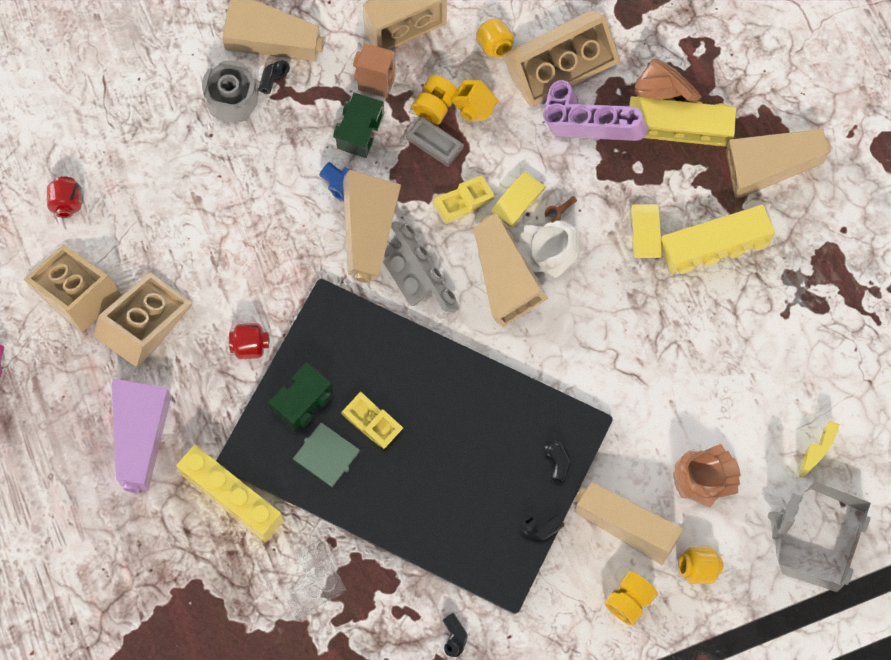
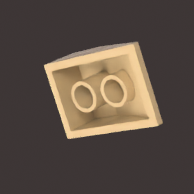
M368 0L362 5L364 31L372 45L388 50L447 24V0Z
M64 244L23 279L58 314L80 332L85 331L91 326L103 311L122 296L106 273Z
M149 272L98 316L93 336L132 365L138 367L156 350L188 311L192 302Z

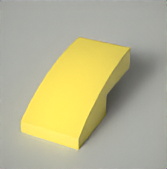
M524 171L503 194L491 212L493 214L497 213L505 223L514 228L528 208L531 209L546 186Z
M481 175L460 183L458 189L435 197L433 205L444 224H448L481 208L492 201L495 196Z
M658 204L632 205L631 219L634 258H661Z
M362 392L341 412L348 421L383 449L403 429L383 409L380 410Z
M829 421L823 429L819 445L813 443L809 445L805 451L799 477H806L819 464L831 447L840 424Z

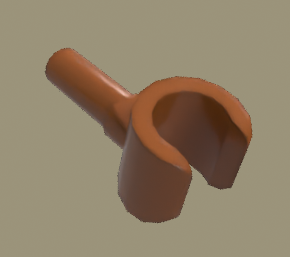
M572 196L559 207L549 206L545 210V217H548L551 213H556L557 217L552 219L551 223L561 220V214L577 202V199Z

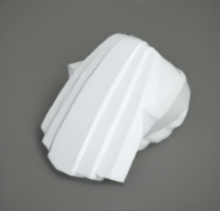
M561 220L547 223L544 227L525 225L523 233H520L517 245L534 273L547 272L554 278H557L570 265L578 262L579 233L573 225Z

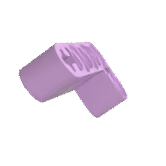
M556 81L550 86L543 118L555 136L636 141L643 139L649 131V126L641 110L637 107L578 104V98L567 81Z

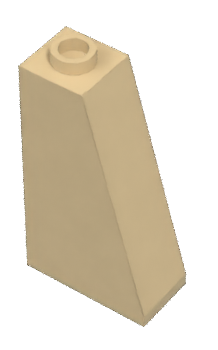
M230 0L222 36L225 50L308 61H317L318 52L323 51L324 37L320 36L319 26L256 0Z
M824 129L729 140L726 156L735 199L742 198L824 164L827 155L831 152L830 140L825 138Z
M349 170L343 179L348 275L355 276L354 279L359 282L370 283V281L374 282L380 276L401 184Z
M495 213L481 219L479 224L473 228L493 319L500 326L504 327L549 298L505 222L499 215Z
M593 482L590 483L587 489L582 487L574 500L577 503L575 510L577 514L662 566L684 530Z

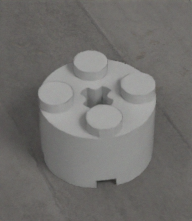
M231 60L223 61L213 69L211 67L207 70L203 77L202 90L207 108L212 116L225 122H243L249 118L257 105L258 94L254 77L244 64Z

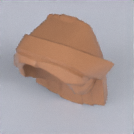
M652 59L648 67L636 80L634 92L637 96L654 100L670 99L681 95L687 100L694 102L702 98L696 88L685 77L659 59Z
M719 444L705 451L690 450L686 452L676 462L673 478L681 498L693 499L706 507H711L719 497L738 493L741 473L736 459L732 458L729 451H725L722 444Z

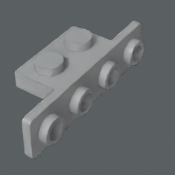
M393 221L391 228L403 246L385 259L383 263L409 305L415 306L430 293H433L443 311L453 313L458 311L459 308L455 303V295L445 287L441 281L443 277L440 271L432 266L428 260V252L414 238L416 234L413 228L407 223Z

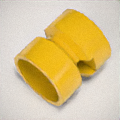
M431 75L424 84L422 93H419L413 102L411 109L419 118L422 116L434 125H439L448 112L447 107L453 104L451 99L457 88L449 80L438 75Z
M629 571L619 583L620 590H614L606 599L604 605L619 620L629 626H634L643 615L642 608H648L658 596V592L643 577Z

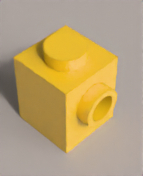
M463 80L451 99L452 103L461 111V116L468 121H486L493 113V109L499 101L481 80Z

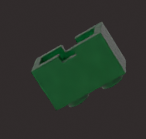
M353 93L351 100H347L343 107L342 115L344 117L341 124L337 123L334 129L333 138L336 139L337 149L367 158L374 141L371 134L373 130L378 131L385 114L383 101Z
M307 362L291 378L294 384L289 389L283 386L268 402L270 410L294 431L300 426L302 428L305 427L314 416L312 413L318 406H325L332 397L331 382Z

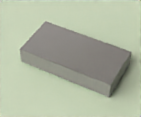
M422 116L406 134L408 141L447 167L451 165L464 148L463 143Z

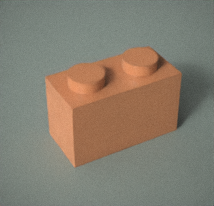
M364 43L361 52H356L353 61V67H356L354 79H357L358 90L388 98L396 77L395 52Z

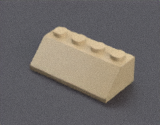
M590 10L503 54L512 80L530 107L547 100L550 86L556 81H567L572 87L621 62L605 15L594 10Z

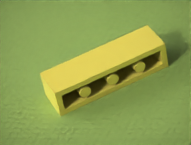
M631 96L629 106L640 109L649 126V131L644 138L727 147L729 140L734 138L736 107H729L722 103L710 105L703 104L700 101L681 102L672 98L654 100L640 96Z
M760 205L663 235L661 238V252L670 274L676 272L685 274L692 271L696 266L702 264L710 266L724 257L736 258L753 248L755 250L764 249L770 245L775 231L764 205Z
M195 444L176 465L180 475L265 543L284 522L282 514Z

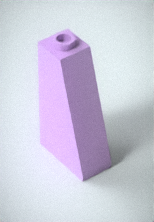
M113 378L112 400L116 479L125 491L139 493L140 490L149 491L171 394L168 388Z

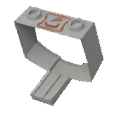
M815 482L804 493L812 489L864 512L840 584L816 578L780 564L782 537L795 522L794 517L798 513V505L803 499L802 495L793 493L786 509H782L780 512L768 513V518L775 523L772 539L776 540V554L783 575L838 592L844 584L848 585L851 580L853 569L850 568L861 532L865 533L871 517L867 516L871 503Z

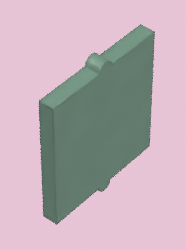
M320 423L312 435L304 439V445L294 456L293 460L333 488L344 472H349V466L360 453V450L323 423Z

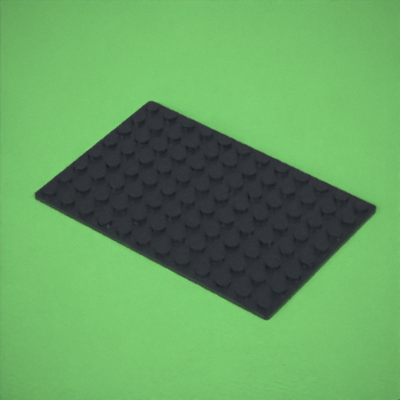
M319 279L216 462L234 476L512 614H517L559 532L557 531L546 540L529 538L523 534L521 522L526 517H533V520L545 523L555 515H558L564 521L612 424L613 418L597 408L331 282ZM307 362L331 382L332 397L325 406H318L312 413L314 415L312 420L305 427L302 428L300 426L294 431L270 410L268 402L283 386L289 389L294 384L291 378ZM360 392L380 410L383 409L403 427L385 449L368 438L341 414ZM320 423H323L360 450V453L349 466V472H344L333 488L293 460L294 456L304 445V439L309 438ZM550 441L561 442L571 458L564 483L551 479L556 463L544 451L545 445Z

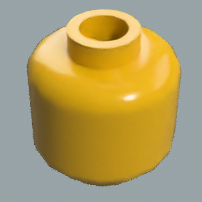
M491 19L481 24L476 33V40L486 55L497 58L503 57L504 53L512 49L514 36L503 21Z
M689 547L685 550L684 554L680 555L678 569L680 575L689 584H712L718 579L719 574L723 572V560L712 547Z

